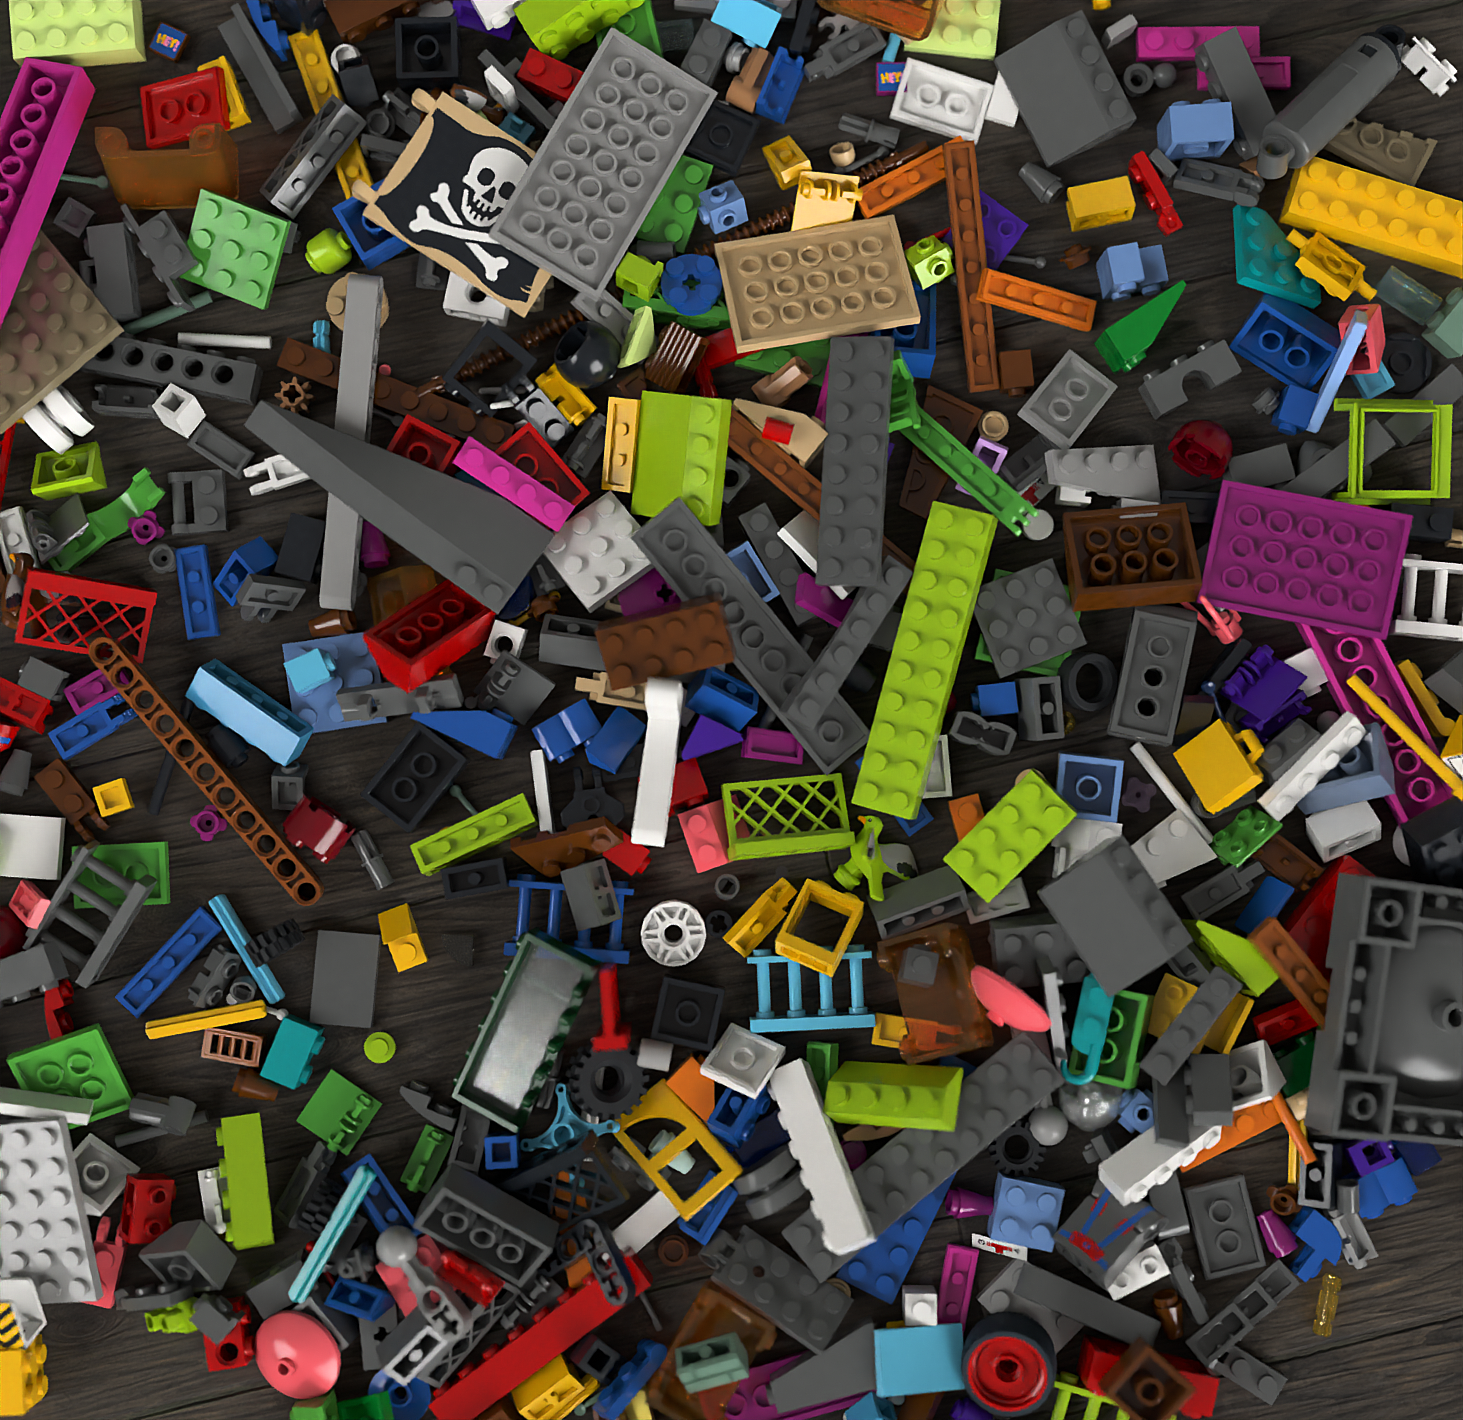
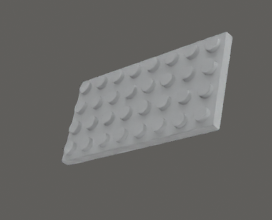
M611 27L496 220L488 237L593 300L598 301L718 92Z

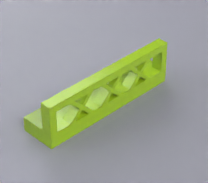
M521 793L410 845V848L421 873L431 876L440 872V869L455 865L538 826L539 820L533 814L525 794Z

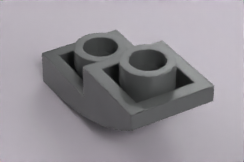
M412 1080L411 1083L405 1082L401 1086L400 1094L419 1114L449 1131L455 1128L459 1115L453 1113L454 1108L443 1103H436V1106L431 1105L435 1092L428 1090L429 1085Z

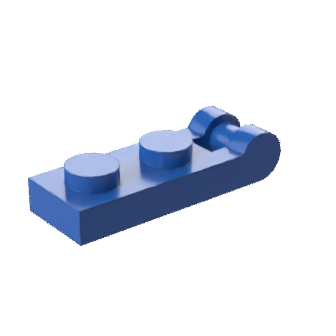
M648 1338L640 1340L637 1344V1354L631 1361L621 1367L618 1377L610 1386L601 1391L598 1401L592 1408L601 1417L607 1420H616L667 1357V1348L663 1344Z

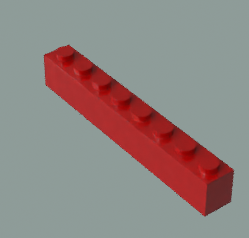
M632 1247L624 1252L619 1249L635 1282L636 1296H638L651 1286L653 1275ZM608 1257V1259L606 1260L608 1264L605 1266V1268L607 1270H609L611 1267L610 1257ZM590 1270L582 1277L581 1281L583 1283L574 1290L571 1286L565 1289L556 1297L558 1301L550 1308L544 1305L531 1316L533 1321L527 1326L517 1325L506 1335L508 1339L501 1345L495 1342L481 1354L483 1356L481 1360L475 1364L472 1361L468 1362L456 1373L458 1375L457 1378L450 1383L446 1380L439 1389L435 1387L432 1390L433 1397L428 1407L438 1420L474 1419L624 1305L613 1306L607 1301L593 1270ZM617 1274L610 1275V1278L612 1279V1277L617 1276ZM620 1285V1289L617 1290L619 1295H620L621 1291H623V1288H622L621 1285Z

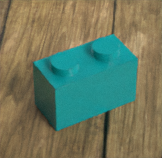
M292 1014L285 1016L260 1076L291 1089L301 1086V1083L306 1084L313 1070V1066L309 1065L313 1054L318 1055L325 1041V1038L321 1036L324 1028Z

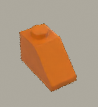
M691 1053L666 1079V1084L697 1115L707 1122L715 1109V1082L700 1074V1067L706 1058L702 1054L696 1057Z

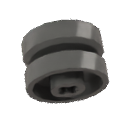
M789 1144L776 1147L744 1166L742 1174L732 1181L739 1194H751L746 1201V1207L753 1219L765 1217L783 1208L807 1191L800 1178V1171L803 1169L793 1168L797 1160L793 1157Z

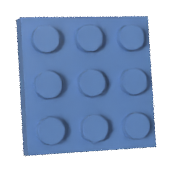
M365 632L282 644L285 663L319 648L324 650L325 654L329 652L337 666V669L333 671L336 679L303 694L295 691L286 671L292 713L315 728L312 734L389 722L388 716L377 717L369 721L354 720L345 722L341 707L336 698V693L342 688L383 683L382 672L363 640V633ZM372 697V702L375 707L376 703L374 701V698Z

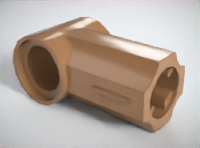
M752 48L739 76L736 75L731 82L725 101L753 114L756 111L757 99L775 57L765 49Z
M795 356L778 371L762 378L751 389L761 404L781 408L791 400L790 396L813 378L812 368L800 356Z

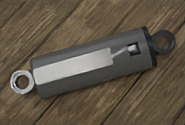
M1387 24L1377 28L1375 32H1367L1360 35L1282 109L1264 128L1256 164L1258 174L1266 179H1278L1285 175L1288 168L1299 169L1306 165L1399 74L1401 70V55L1406 38L1404 30L1399 26Z

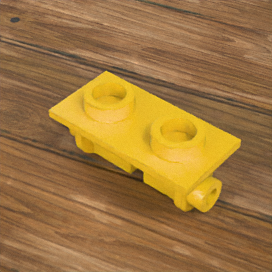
M555 363L546 373H542L535 380L552 402L556 399L560 402L557 405V409L566 417L570 424L574 423L576 427L582 425L597 408L580 388L564 380L559 374Z

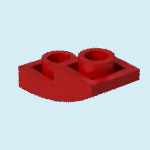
M64 978L58 980L60 986L45 991V1016L51 1040L72 1033L74 1029L70 1015L65 1013L63 1007L74 1003L72 999L74 991L69 980Z

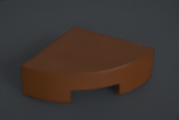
M641 366L616 384L625 398L641 400L642 390L647 391V381Z

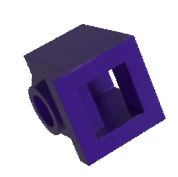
M1353 1138L1342 1142L1343 1154L1351 1171L1360 1177L1395 1161L1391 1154L1394 1147L1390 1139L1388 1141ZM1370 1145V1152L1364 1154L1362 1148Z

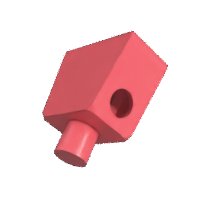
M1380 304L1349 306L1338 323L1341 342L1356 309L1366 312L1368 321L1367 328L1346 371V375L1378 373L1385 346ZM1367 347L1365 354L1360 352L1363 348Z

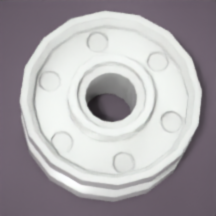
M676 899L662 901L652 907L644 918L641 930L643 947L648 955L659 964L671 967L685 965L695 959L703 949L706 938L704 919L699 911L688 902ZM670 925H678L682 929L683 934L680 939L672 941L665 936V929Z

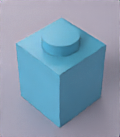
M319 648L284 663L295 691L303 694L336 679L333 671L337 669L332 655L329 652L325 654L324 650Z

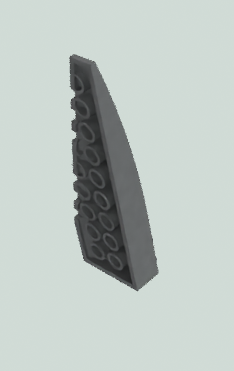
M263 399L260 400L244 424L246 428L340 501L496 614L501 611L555 536V533L505 497L480 489L478 486L453 478L441 471L428 468L419 462L359 440V438L347 433L344 434L320 422L302 417L300 414Z

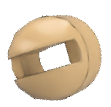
M850 142L838 143L829 150L831 160L837 167L843 168L855 161L854 147Z

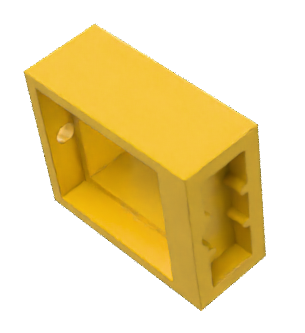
M807 878L775 940V953L833 977L863 916L864 902L860 901L852 893H841L832 889L824 881H813ZM810 900L850 917L833 952L793 936Z

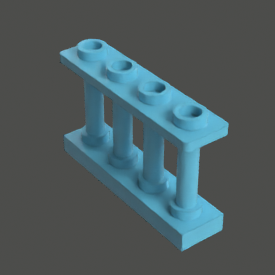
M864 944L848 945L842 959H849L852 1007H849V1012L836 1013V1008H833L832 977L819 972L821 1008L818 1009V1014H805V1009H802L800 963L779 954H772L771 949H754L753 955L747 956V964L757 963L759 1011L756 1012V1017H750V1032L875 1027L874 1012L867 1011V1007L864 1006L862 958H872V951L864 950ZM819 946L833 952V946ZM788 962L790 1010H787V1015L775 1016L774 1011H771L769 963Z

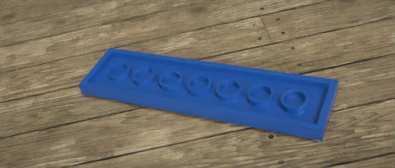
M943 1053L938 1066L961 1067L963 1069L962 1080L978 1068L950 1053ZM956 1172L877 1236L876 1241L866 1245L836 1271V1277L892 1305Z

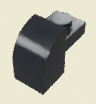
M591 1332L583 1336L569 1356L579 1367L607 1386H610L618 1377L621 1367L629 1362V1360Z

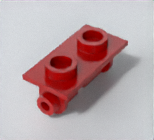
M447 1249L444 1251L440 1258L443 1264L436 1271V1274L484 1308L489 1305L505 1284L502 1279L482 1265L456 1250L450 1251Z

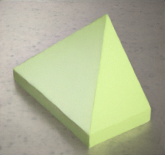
M643 306L635 310L621 347L618 368L630 366L649 357L652 353H656L657 347L651 307Z

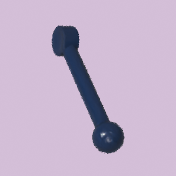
M1204 681L1201 689L1208 693L1209 696H1214V710L1217 717L1227 723L1214 693V682Z

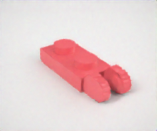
M103 1216L98 1226L93 1248L104 1296L98 1301L82 1303L110 1309L115 1302L114 1291L118 1289L128 1245L124 1239L119 1237L120 1224L117 1228L115 1242L107 1240L111 1227V1217Z

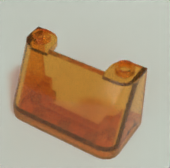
M220 123L201 124L195 127L190 133L189 149L132 151L128 147L127 137L118 128L95 127L96 149L115 198L121 205L126 203L135 210L196 208L202 188H208L237 200L239 194L238 146Z
M942 923L877 942L879 949L876 952L878 964L881 969L885 968L888 973L893 974L908 1033L903 1035L902 1042L899 1043L900 1054L903 1060H906L907 1065H916L993 1046L994 1037L989 1018L986 1016L987 1009L977 998L971 982L970 972L975 967L967 934L961 925ZM913 944L929 946L932 948L931 952L939 954L934 985L929 988L897 982L902 952L908 947L913 948Z
M706 1280L670 1341L666 1357L650 1377L645 1387V1403L674 1420H729V1417L726 1416V1406L741 1380L689 1394L684 1383L681 1382L677 1375L675 1350L682 1346L736 1332L747 1350L748 1365L750 1366L757 1351L761 1352L763 1348L769 1350L777 1336V1332L774 1331L776 1328L775 1324L716 1284Z

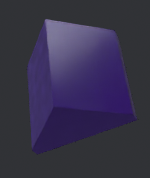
M701 715L681 755L684 761L741 743L743 738L740 733Z

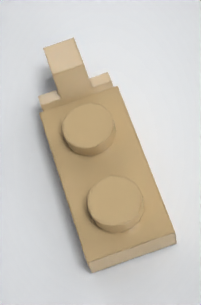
M594 672L593 679L576 678L575 690L590 693L589 700L601 704L647 711L645 705L647 683L612 691L607 672Z

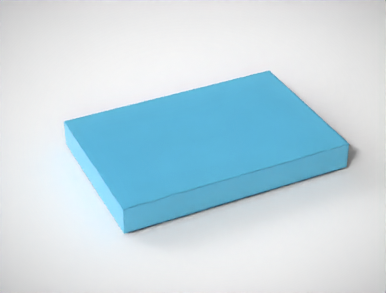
M955 1322L937 1324V1326H910L874 1330L877 1396L889 1397L965 1389L961 1373V1356L963 1351L962 1323Z

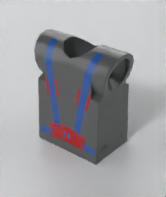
M1098 1178L1092 1195H1089L1052 1238L1057 1251L1107 1291L1141 1250L1143 1244L1161 1233L1167 1226L1169 1219L1150 1204L1141 1200L1135 1203L1132 1201L1124 1207Z

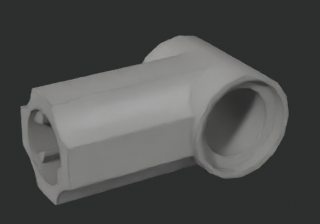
M642 1038L637 1066L668 1071L673 1043L652 1038Z

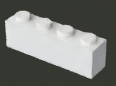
M1188 1114L1189 1145L1186 1149L1156 1144L1153 1125L1099 1165V1180L1124 1207L1132 1201L1134 1203L1138 1202L1153 1185L1166 1182L1172 1175V1171L1181 1165L1183 1167L1189 1165L1205 1147L1207 1149L1212 1148L1221 1138V1126H1193V1114Z

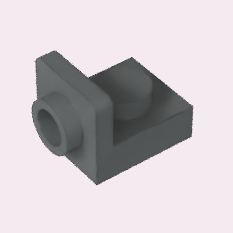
M292 761L286 766H283L281 763L277 764L271 775L272 809H294L305 793V777L308 773L307 764H299L297 761Z

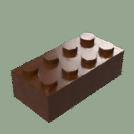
M720 592L599 622L595 630L612 691L647 683L649 677L664 679L735 661L736 648Z

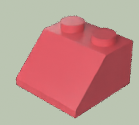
M736 794L732 795V803L741 809ZM723 799L677 814L697 873L732 862L728 861L727 848H729ZM733 812L735 819L738 815L735 812ZM740 818L735 825L737 838H747L750 836L745 820Z

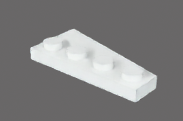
M1179 808L1131 845V848L1156 884L1218 857Z

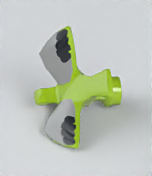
M859 815L857 820L864 824V828L855 837L856 844L850 846L851 858L849 862L844 865H838V869L833 875L842 886L850 891L855 886L860 885L861 878L865 875L869 882L871 898L877 901H885L882 887L883 873L889 872L905 881L918 877L915 859L908 845L878 843L877 838L883 827L879 817Z

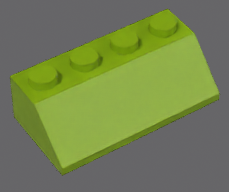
M845 1061L828 1081L823 1112L837 1123L955 1131L963 1069L961 1067Z

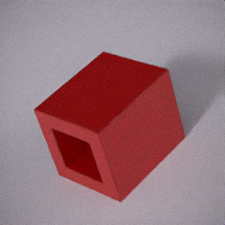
M620 829L623 832V843L603 852L602 855L631 876L636 871L642 874L652 860L648 857L651 850L643 844L632 843V836Z

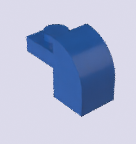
M1304 1205L1288 1228L1306 1242V1245L1292 1261L1288 1269L1304 1282H1307L1309 1278H1314L1320 1272L1322 1261L1325 1258L1332 1264H1337L1341 1255L1342 1244L1335 1226L1315 1209Z

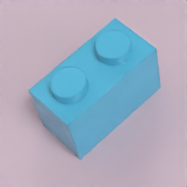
M719 0L712 14L711 21L743 37L742 41L753 48L761 46L766 49L782 15L783 8L767 0Z

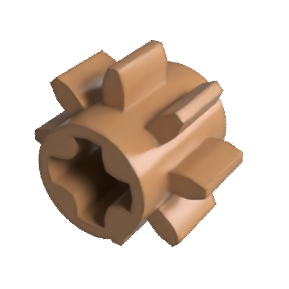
M293 377L292 383L286 384L281 381L280 383L283 387L281 393H275V397L283 401L280 407L285 409L291 408V411L297 414L298 411L302 410L309 413V402L316 400L313 395L307 393L312 386L308 382L300 386L297 377ZM297 391L301 397L295 398V403H293L290 397L295 396Z

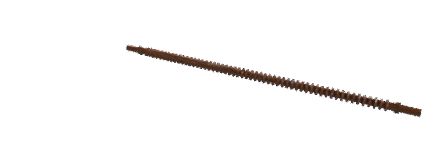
M923 140L899 153L897 151L890 153L889 157L885 158V160L877 159L875 165L869 163L867 169L861 167L859 173L853 171L852 176H859L858 188H861L863 183L868 184L871 182V179L876 180L879 178V175L884 176L886 172L903 166V164L929 152V147L926 141ZM789 202V207L782 205L781 211L774 209L773 215L766 213V218L758 217V222L750 221V226L748 227L742 225L741 230L735 228L733 234L727 232L725 238L719 236L717 242L711 240L709 246L703 244L702 249L695 248L693 254L712 258L715 256L714 244L759 237L761 233L767 235L769 229L775 231L777 225L783 227L785 221L788 223L792 222L795 204ZM665 263L663 264V271H664L665 268H666V264H665ZM615 287V292L607 291L618 302H623L624 289ZM577 308L574 312L568 310L567 315L560 314L559 319L556 320L553 317L551 323L548 324L545 321L543 327L537 325L535 331L528 329L527 335L520 333L519 339L512 338L529 351L531 345L538 347L539 341L546 343L547 337L554 339L555 333L562 335V330L566 329L568 331L570 326L586 321L587 317ZM496 345V350L488 349V354L484 355L481 352L479 358L473 356V361H466L465 365L460 368L454 377L459 381L463 380L466 382V377L471 376L474 378V373L479 372L482 374V369L487 368V370H490L492 364L498 366L500 360L506 362L507 357L514 358V356L504 348ZM435 375L431 377L432 381L417 387L418 389L412 392L416 393L418 397L428 392L432 394L438 392L440 394L445 392L446 389L443 386L446 382L442 379V375Z

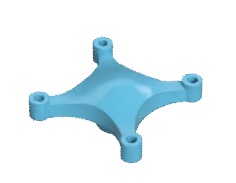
M559 1083L555 1088L558 1096V1110L554 1122L541 1136L534 1139H523L520 1147L523 1151L529 1152L540 1147L551 1149L591 1129L597 1137L604 1133H617L620 1130V1123L615 1120H608L602 1124H592L586 1121L573 1108L569 1098L571 1091L567 1089L566 1084ZM570 1173L569 1183L573 1184L575 1175ZM580 1177L579 1186L583 1188L585 1180Z

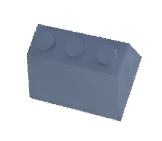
M1378 722L1363 725L1368 733L1316 784L1313 790L1308 792L1296 804L1305 815L1395 794L1394 767Z

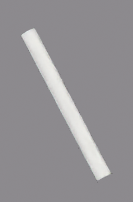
M1140 742L1132 745L1129 749L1176 809L1179 808L1206 843L1210 844L1213 841V835Z

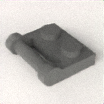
M224 470L167 473L168 483L171 484L174 516V524L171 525L172 535L180 536L229 531ZM185 483H192L195 523L187 524Z

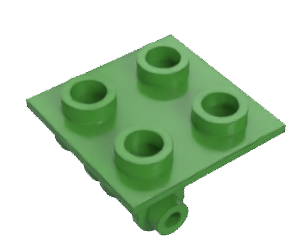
M1250 805L1245 810L1239 812L1226 828L1217 832L1213 837V841L1208 845L1218 855L1217 859L1224 866L1230 863L1238 868L1282 828L1283 824Z
M331 1069L296 1121L328 1142L327 1147L331 1151L337 1153L339 1150L347 1156L383 1103Z

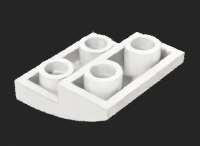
M0 814V876L61 880L66 818Z

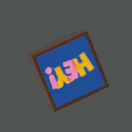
M161 21L148 49L150 52L178 64L191 37L187 33Z

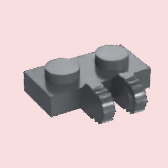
M249 574L236 594L239 605H242L240 611L241 618L244 621H251L257 615L261 623H267L271 621L277 610L293 611L306 591V587L300 580Z

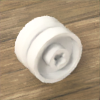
M61 384L22 416L39 437L61 455L74 444L73 437L68 429L74 434L83 437L95 427L92 419L85 412L81 404Z

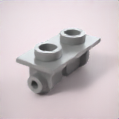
M1337 1207L1331 1209L1322 1208L1326 1219L1335 1226L1340 1235L1341 1250L1349 1265H1354L1356 1269H1361L1367 1265L1366 1260L1379 1256L1358 1213L1344 1214L1339 1212Z

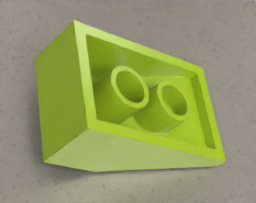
M1181 920L1193 941L1201 950L1207 953L1211 958V962L1243 984V987L1239 990L1240 994L1259 996L1279 978L1249 940L1201 920Z

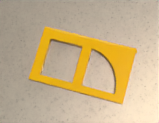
M663 1078L649 1089L646 1095L643 1094L639 1098L642 1103L639 1107L633 1105L631 1107L633 1111L628 1116L624 1113L620 1114L621 1119L615 1120L620 1123V1130L612 1134L685 1221H687L741 1175L744 1169L692 1109L666 1084V1079ZM650 1118L671 1119L686 1128L649 1161L624 1132L629 1126ZM697 1140L722 1171L684 1203L658 1172Z

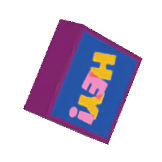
M876 62V96H896L906 62ZM907 83L904 92H907Z

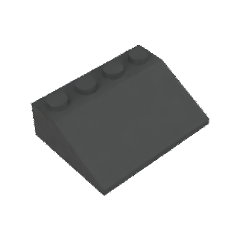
M1082 10L1052 23L993 60L1047 168L1127 132L1137 119Z
M1123 835L1105 839L1037 892L1108 997L1113 996L1165 963L1193 941V938Z

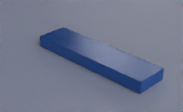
M200 906L115 998L136 1018L141 1017L224 929L221 923L206 908Z

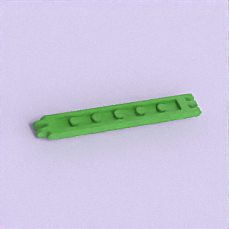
M919 407L918 413L921 418V427L915 429L911 425L898 431L1015 535L1019 536L1022 531L1014 523L1019 520L1027 527L1031 522L1023 513L1027 510L1031 516L1036 518L1039 512Z

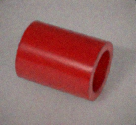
M767 416L761 438L789 445L794 424Z

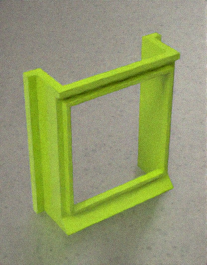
M1335 398L1334 411H1350L1348 492H1332L1331 500L1354 505H1387L1392 502L1430 505L1431 498H1450L1453 404L1433 405V400ZM1364 412L1433 413L1431 490H1362Z

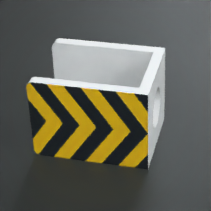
M0 1277V1349L26 1350L47 1323L33 1279L30 1277Z

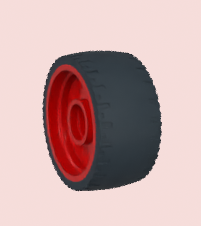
M1002 1311L982 1318L973 1326L964 1343L961 1356V1373L968 1394L980 1407L982 1406L985 1410L1000 1416L1015 1417L1023 1414L1026 1415L1036 1410L1045 1402L1054 1385L1057 1368L1054 1344L1043 1326L1034 1321L1033 1318L1017 1312ZM1004 1359H1009L1014 1362H1007Z

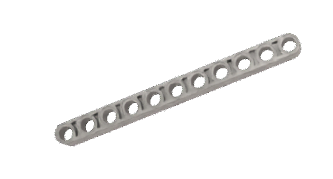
M350 274L347 284L335 430L344 434L347 433L370 444L383 301L382 276ZM330 492L328 496L322 562L320 607L353 611L356 602L363 517Z

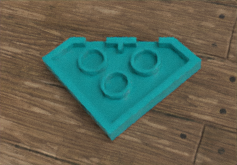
M1237 204L1233 208L1237 283L1312 309L1317 307L1321 303L1320 283L1304 276L1295 265L1300 257L1299 251L1291 242L1286 240V235L1265 210L1254 206L1247 207Z

